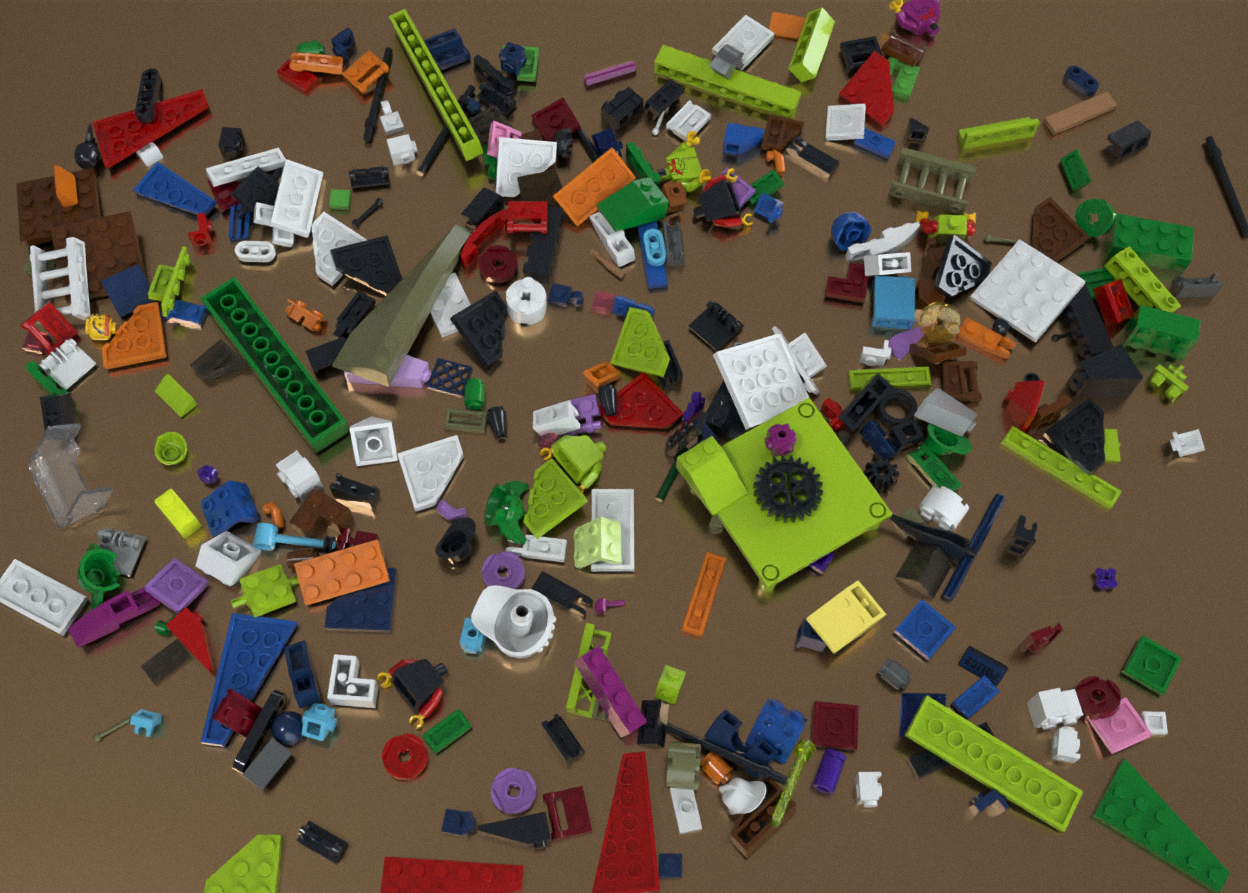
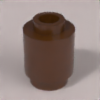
M315 548L293 549L292 552L287 553V566L289 569L296 571L295 563L319 557L320 554L316 552Z

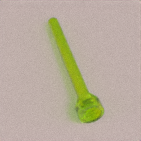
M802 739L796 746L797 758L772 817L771 825L773 827L780 825L804 763L813 756L815 745L809 740Z

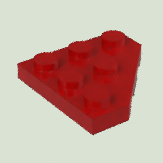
M874 51L839 92V96L850 104H865V115L881 127L894 114V102L889 61Z
M641 373L617 392L616 415L605 416L602 405L599 406L601 416L613 426L669 429L682 419L684 414L645 373Z

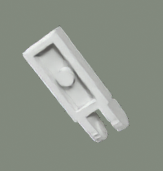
M525 534L524 537L527 540L523 548H506V551L512 552L518 557L522 556L564 563L567 540L549 537L536 539L534 535Z

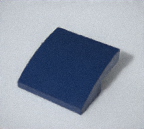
M455 28L423 40L440 71L471 59L470 52L463 44L462 37Z

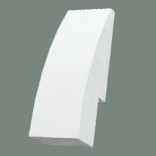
M600 212L589 216L600 240L618 267L635 260L634 248L625 238L623 230L615 232Z

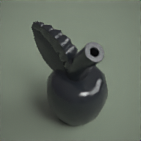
M91 123L88 125L85 142L78 144L74 151L76 164L83 169L94 168L100 158V151L94 145L96 139L93 136Z

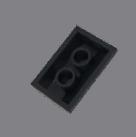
M723 380L706 411L708 415L705 423L716 437L730 442L744 434L746 429Z

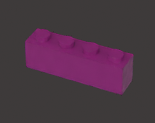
M599 645L573 661L620 737L632 733L647 722Z

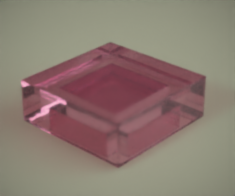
M596 291L591 311L611 315L616 295Z
M28 332L22 346L23 350L44 354L45 349ZM42 333V335L49 341L51 338L49 334Z

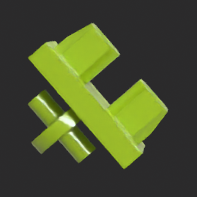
M1159 364L1149 381L1156 388L1164 381L1169 384L1170 387L1164 394L1171 400H1174L1180 394L1183 395L1189 388L1188 385L1182 382L1187 378L1181 372L1184 369L1183 365H1180L1177 369L1170 364L1165 369Z

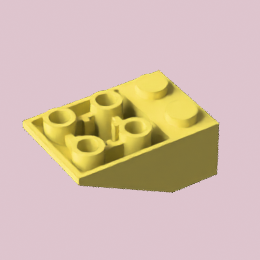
M858 580L816 610L806 620L830 650L836 653L872 628L886 613Z

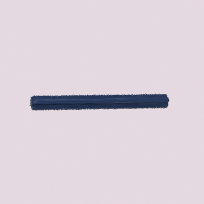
M1000 493L995 494L968 547L977 550V553L1006 500V497ZM964 555L942 594L944 598L950 601L953 600L975 557L972 558Z

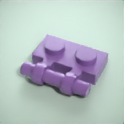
M596 394L570 400L579 413V416H576L575 419H586V423L581 424L580 429L561 434L562 437L565 435L577 436L578 433L582 432L592 433L596 429L602 428L601 420L594 421L593 417L601 415Z

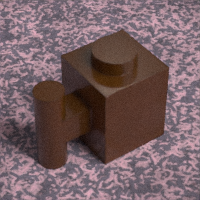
M933 237L928 239L924 250L926 257L923 262L931 279L937 276L945 246L936 248V239Z

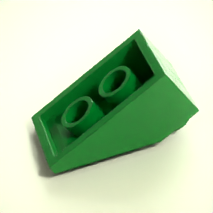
M647 177L632 181L599 202L596 207L616 232L665 219L669 200L653 180Z

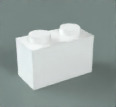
M910 252L864 256L865 276L911 272Z

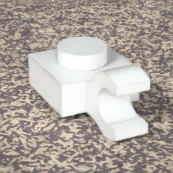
M388 100L381 102L384 116H381L380 120L386 136L404 131L398 111L392 113Z

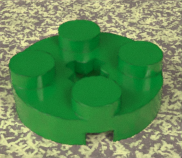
M1092 198L1078 206L1075 218L1077 225L1089 237H1099L1111 230L1116 218V212L1106 200ZM1091 214H1097L1099 220L1092 222Z

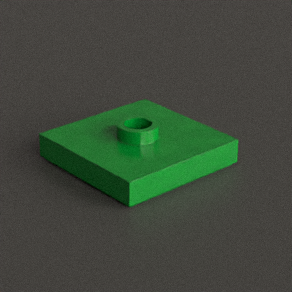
M1142 635L1122 673L1162 696L1165 694L1182 657Z

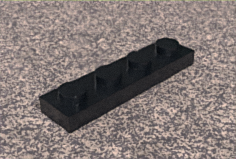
M700 410L694 416L692 415L687 423L684 422L680 429H676L675 433L670 435L666 441L665 446L668 447L666 455L674 457L700 435L708 413Z

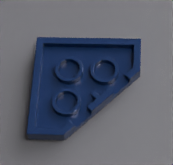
M387 568L390 578L389 582L341 595L327 606L325 630L391 633L397 569Z

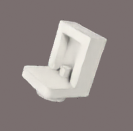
M884 340L882 349L863 346L859 363H865L868 366H884L886 359L889 360L891 355V348L888 347L889 340Z
M1199 429L1179 435L1177 432H1172L1174 439L1170 440L1173 451H1178L1180 457L1205 451Z

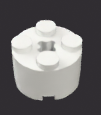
M526 277L514 282L507 289L508 314L514 322L533 325L544 318L547 309L546 292L539 282L531 277Z
M933 485L919 505L921 511L919 515L927 522L932 520L937 523L938 529L953 531L969 510V506L967 503L963 506L961 503L963 499L952 490L944 486L938 489L937 485Z

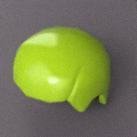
M165 432L156 439L155 456L162 464L167 466L177 465L184 460L187 454V443L181 434Z

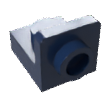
M446 809L441 832L469 838L470 832H474L476 826V818H473V812Z

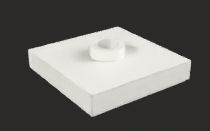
M866 105L828 106L826 141L864 139Z

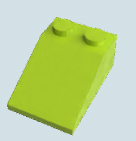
M710 436L677 457L676 468L712 516H715L748 494L726 453L713 436Z

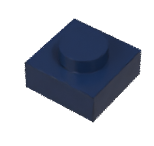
M659 853V878L682 879V854Z

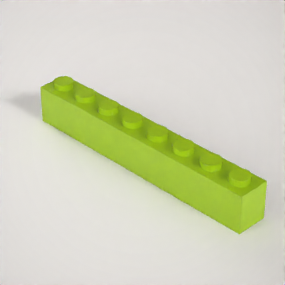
M662 45L655 59L654 73L780 117L792 119L800 102V91L736 69L728 80L709 67L712 61L673 47Z

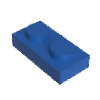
M174 299V309L169 312L168 317H163L162 312L160 314L163 319L200 327L207 310L202 305Z

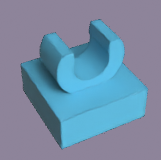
M143 709L137 711L131 716L130 721L131 725H135V734H139L142 731V727L147 730L146 737L151 736L154 733V727L161 723L162 714Z

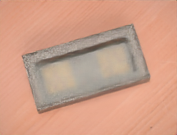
M176 639L145 662L141 668L151 681L156 684L192 656L182 643Z

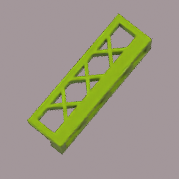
M1030 117L960 129L957 135L962 149L1033 137L1040 122L1038 119L1031 120Z
M586 623L578 658L590 651L591 648H595L592 643L594 635L606 638L605 644L600 648L607 657L612 633L596 630L594 624ZM575 667L566 705V713L592 718L596 697L593 694L591 699L589 694L592 691L591 689L586 691L582 685L584 678L577 667ZM587 697L591 703L589 711L577 709L578 701Z

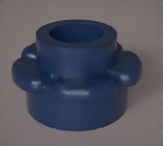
M471 97L468 101H465L467 104L465 109L473 115L480 113L479 110L482 108V105Z

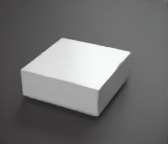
M1143 711L1140 713L1141 719L1152 733L1151 735L1168 734L1165 712Z

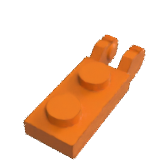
M296 52L291 54L289 66L294 71L301 72L307 70L342 75V57Z
M968 317L957 333L958 337L1003 359H1008L1011 354L1007 349L1012 350L1016 346L1015 342L1010 340V338L1002 337V335Z

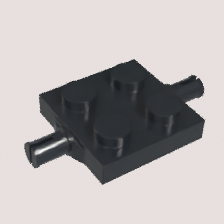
M257 166L231 193L242 205L235 212L239 219H242L247 212L254 215L256 202L274 206L279 187L277 180L282 175L281 169L277 168L270 175Z

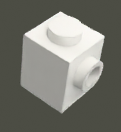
M409 134L387 139L388 149L394 166L416 160L414 152H417L415 141L410 140Z

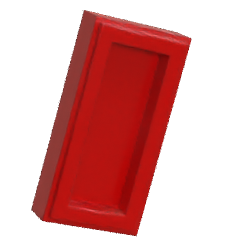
M288 59L277 70V75L302 91L307 92L318 81L317 76L307 70L301 72L292 70L289 66L291 60Z

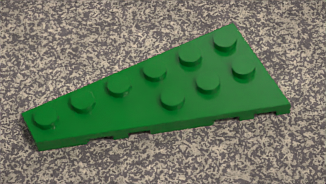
M1123 758L1103 794L1093 817L1215 893H1220L1230 872L1135 768Z

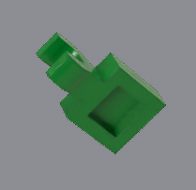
M485 144L482 148L483 162L489 165L488 178L496 180L497 158L487 154L488 145Z

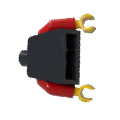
M729 169L727 175L721 174L708 181L703 189V193L699 195L701 205L693 209L697 219L705 216L708 222H713L716 226L727 228L741 226L742 224L748 227L753 224V222L747 223L745 221L746 217L752 216L751 214H746L743 218L740 217L743 214L732 183L736 182L738 176H729V174L734 173V169Z
M403 659L388 670L389 673H379L377 679L381 681L387 677L386 682L382 683L381 686L388 688L393 683L415 713L419 711L418 716L414 715L409 719L410 724L417 718L420 720V724L415 728L418 730L424 725L423 719L428 718L438 706L443 694L442 686L444 680L442 677L448 674V670L443 663L433 667L428 659Z

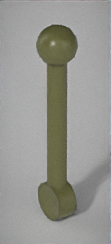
M989 234L984 238L986 242L1017 243L1016 240L996 238Z
M130 713L128 718L101 733H95L93 740L99 742L103 736L130 722L131 716L135 713Z

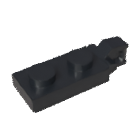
M358 291L336 319V330L333 333L334 340L343 336L346 338L347 334L350 335L374 307L376 300Z

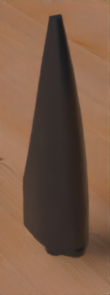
M893 514L889 518L911 538L955 564H959L964 555L972 558L976 556L977 550L968 547L969 539L954 532L916 523Z

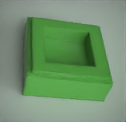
M331 189L329 208L349 210L351 191Z

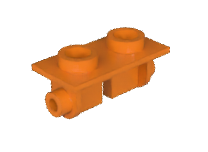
M287 300L292 303L291 306H287L285 309L287 316L299 323L305 317L302 325L311 331L319 332L322 328L321 322H328L322 318L323 313L316 309L310 311L306 308L307 304L301 300Z

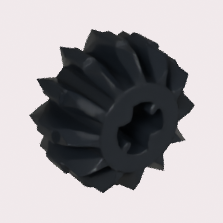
M883 456L879 458V461L875 457L872 458L871 463L868 462L866 464V470L863 472L874 488L878 487L879 492H882L884 488L888 491L891 490L892 485L897 484L898 480L896 478L900 475L896 471L897 464L891 465V458L884 461Z

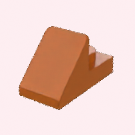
M608 361L583 372L585 383L596 393H598L599 387L618 380L622 374Z

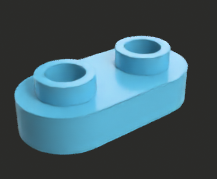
M657 229L647 230L643 235L647 261L652 266H661L666 261L663 235Z

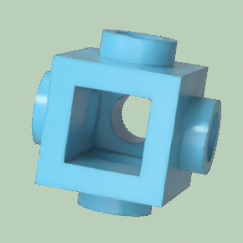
M313 704L303 714L302 735L323 741L336 726L337 718H334L335 708L328 707L325 704Z

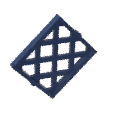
M437 358L427 388L463 397L465 384L473 368ZM441 364L443 369L437 372V367ZM455 368L457 373L450 376L448 370ZM468 371L467 377L464 379L461 374ZM445 372L448 377L441 380L439 374ZM459 375L461 381L454 383L452 378ZM436 376L439 381L432 384L433 378ZM450 380L452 385L446 388L443 382ZM463 383V388L459 391L457 386Z

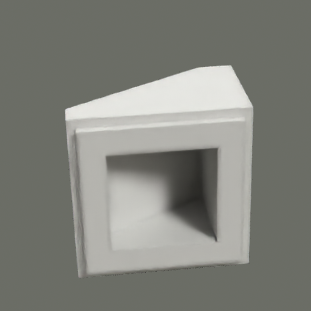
M153 142L136 151V154L147 167L163 158L160 150Z

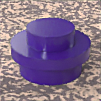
M204 465L197 471L199 479L203 483H216L218 472L212 466Z

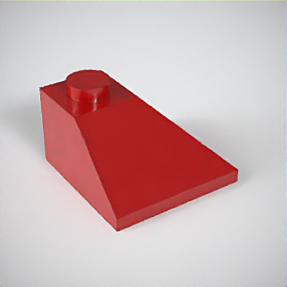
M1043 380L1016 382L1013 389L1009 388L1005 397V400L1008 401L1006 409L1018 429L1024 433L1036 415L1045 384Z

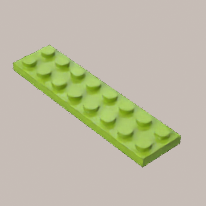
M929 696L923 698L904 735L990 789H996L998 793L1004 795L1008 800L1060 832L1066 831L1083 794V791Z

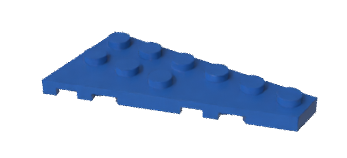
M232 613L201 738L202 744L226 746L234 731L212 719L213 714L222 699L228 694V689L237 692L252 702L298 624L296 621L259 616L254 618L252 615Z

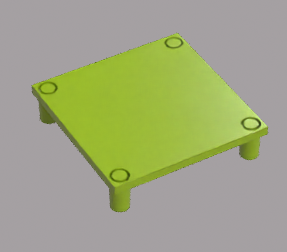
M810 398L721 446L748 494L716 515L758 576L759 587L765 592L772 591L777 583L864 532L878 529L881 523L893 514ZM788 423L790 430H794L797 437L793 452L785 455V460H789L790 455H792L795 462L799 457L801 458V464L808 461L807 468L815 467L813 475L820 474L818 481L823 482L822 488H820L823 490V494L819 496L822 500L820 504H817V510H811L812 514L810 517L804 514L803 521L796 517L795 523L791 521V518H788L786 523H784L783 517L775 521V514L767 517L769 510L761 511L763 503L756 504L758 497L753 496L754 490H756L753 488L754 482H757L755 476L760 474V467L765 468L766 462L772 464L773 457L770 450L766 448L764 438H766L768 429L776 424L784 425ZM781 456L775 457L778 460V462L780 461ZM783 472L784 475H785V479H786L785 488L788 489V483H787L788 477H787V473H786V472ZM797 475L792 476L794 480H802ZM771 478L772 482L780 483L779 479ZM788 489V492H789V493H788V494H789V505H790V506H793L792 503H791V500H790L791 490ZM796 495L798 500H805L804 496ZM775 498L776 502L784 503L782 498Z

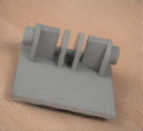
M108 527L99 530L97 533V538H100L99 548L110 550L117 554L115 562L112 563L116 571H119L121 575L131 577L146 537Z

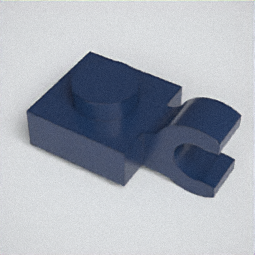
M553 283L547 300L549 304L567 308L568 303L582 306L584 298H582L583 292H572V287Z

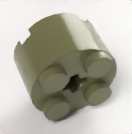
M669 742L667 788L698 790L701 744Z

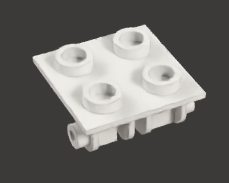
M70 338L65 340L60 349L56 347V352H51V355L44 360L42 359V363L39 364L46 374L50 375L60 387L67 390L93 368L96 362Z

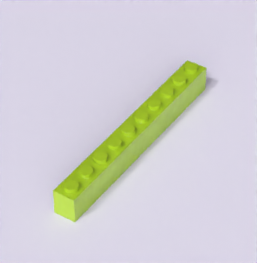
M406 9L390 15L389 19L398 39L465 160L468 161L483 154L477 135Z

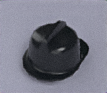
M463 517L453 522L438 542L435 549L436 555L442 559L449 560L454 565L467 558L471 552L470 541L476 531L474 520L469 517Z

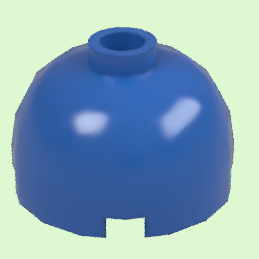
M852 211L839 215L831 226L832 239L842 251H847L848 247L853 244L865 243L871 233V226L860 213Z

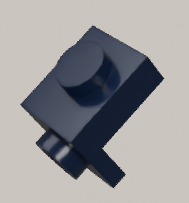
M347 27L331 39L333 53L336 56L342 57L344 61L348 60L346 50L355 44L353 31Z
M996 789L991 790L986 795L981 792L972 799L974 804L969 807L974 816L991 803L1000 813L1009 808L1006 797L998 793Z

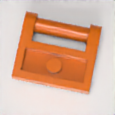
M368 50L345 70L342 75L361 94H364L367 88L383 73L389 72L390 68Z

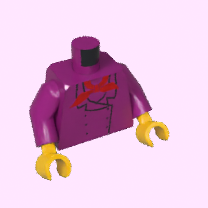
M894 0L889 3V8L896 11L895 16L901 28L912 31L915 35L928 31L931 36H934L939 32L940 28L937 25L941 14L939 0H910L903 4V0Z

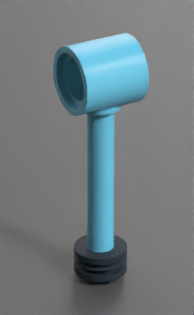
M269 523L257 524L253 546L261 550H274L277 542L323 548L324 553H333L336 547L335 537L333 536L332 538L331 536H325L323 540L278 534L279 528Z

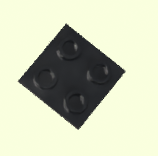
M710 300L706 305L708 308L688 327L718 351L744 325L716 301Z

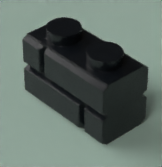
M627 87L623 91H618L615 98L610 102L606 101L602 105L601 118L617 131L643 110L644 100L630 87Z

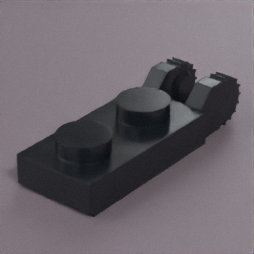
M479 54L474 57L473 71L491 87L506 96L512 97L514 95V82L509 77H504L487 59H484Z
M798 136L792 139V143L795 146L789 144L786 147V152L827 178L839 166L840 161L806 143L804 139Z
M544 571L540 573L531 588L544 595L552 603L582 617L587 612L582 607L573 604L577 599L589 606L593 603L590 597Z

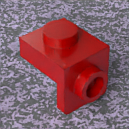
M205 212L197 214L199 230L188 233L193 246H202L212 242L211 231H214L212 221L207 219Z
M830 397L827 398L822 404L821 411L831 420L829 423L831 429L837 432L844 426V423L838 419L843 410L838 402L833 401Z

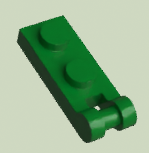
M634 142L626 144V157L640 178L650 177L660 189L661 176L653 172L652 165L649 161L645 160L642 150L636 147Z
M31 361L26 365L28 373L49 394L56 393V395L68 393L63 387L61 389L57 388L56 385L58 383L50 375L46 377L37 362Z
M923 443L918 447L917 451H912L907 455L909 462L915 465L932 485H937L938 489L944 486L955 492L962 486L958 479L926 444ZM922 456L927 458L924 462L921 459Z

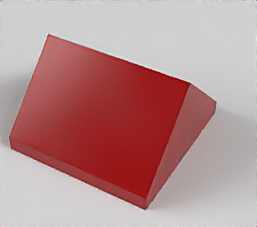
M1122 279L1093 289L1106 326L1122 322L1134 315Z

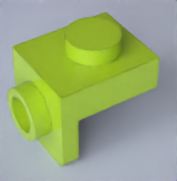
M665 665L658 682L655 698L675 704L686 672Z

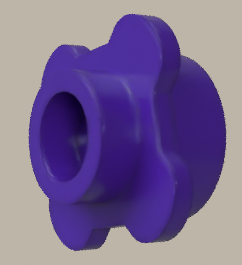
M1097 568L1095 570L1097 587L1101 589L1109 587L1114 589L1117 587L1118 582L1115 580V569L1103 570L1102 568Z

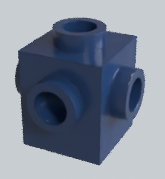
M508 42L505 48H502L499 52L501 70L518 76L527 62L525 48Z

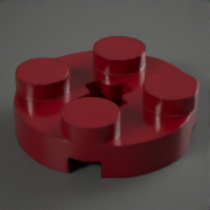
M502 245L491 246L479 257V270L486 282L504 283L515 278L518 270V259L516 254L512 253L508 247ZM497 261L503 264L501 267L494 266Z
M1090 676L1079 682L1076 694L1082 712L1089 719L1108 718L1119 710L1121 692L1114 682L1109 679L1106 681L1099 679V676ZM1094 694L1102 696V700H1095Z

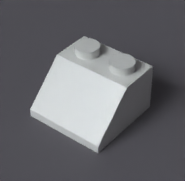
M225 531L201 545L195 566L203 570L204 573L217 578L223 584L232 586L239 582L240 578L245 577L261 554V550Z

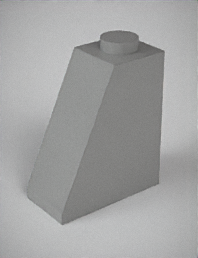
M937 387L923 400L914 416L962 437L967 431L971 433L977 424L974 420L978 414Z

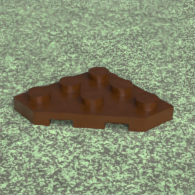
M1051 197L1035 207L1032 247L1058 262L1088 241L1089 236Z

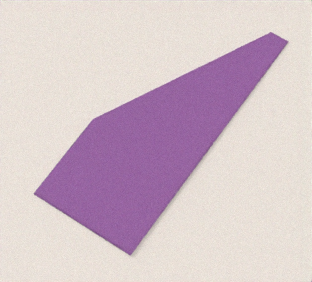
M928 323L894 335L888 343L891 353L901 360L909 352L910 344H917L934 324Z

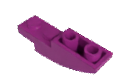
M145 587L132 593L127 590L88 612L70 626L68 631L77 648L120 629L119 624L160 606V602L147 593Z

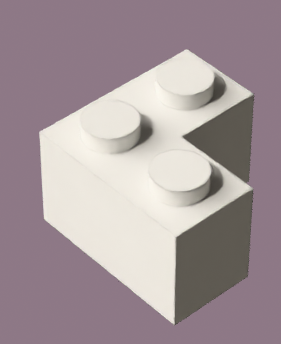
M297 450L276 464L279 470L276 473L283 484L286 483L288 490L295 499L299 497L304 502L314 488L320 491L324 489L315 469L305 457L302 458Z
M334 654L327 699L331 705L376 708L379 686L376 680L358 678L360 662L356 656Z
M1060 688L1041 691L1027 702L1035 729L1042 727L1043 730L1055 728L1056 724L1064 723V726L1073 725L1083 715L1075 689L1062 692Z

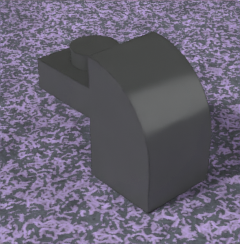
M726 44L718 51L709 67L729 80L735 69L741 70L744 66L741 62L744 53Z

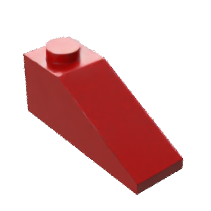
M185 607L166 626L214 676L216 674L215 664L206 628L201 623L204 619L196 610L191 613Z

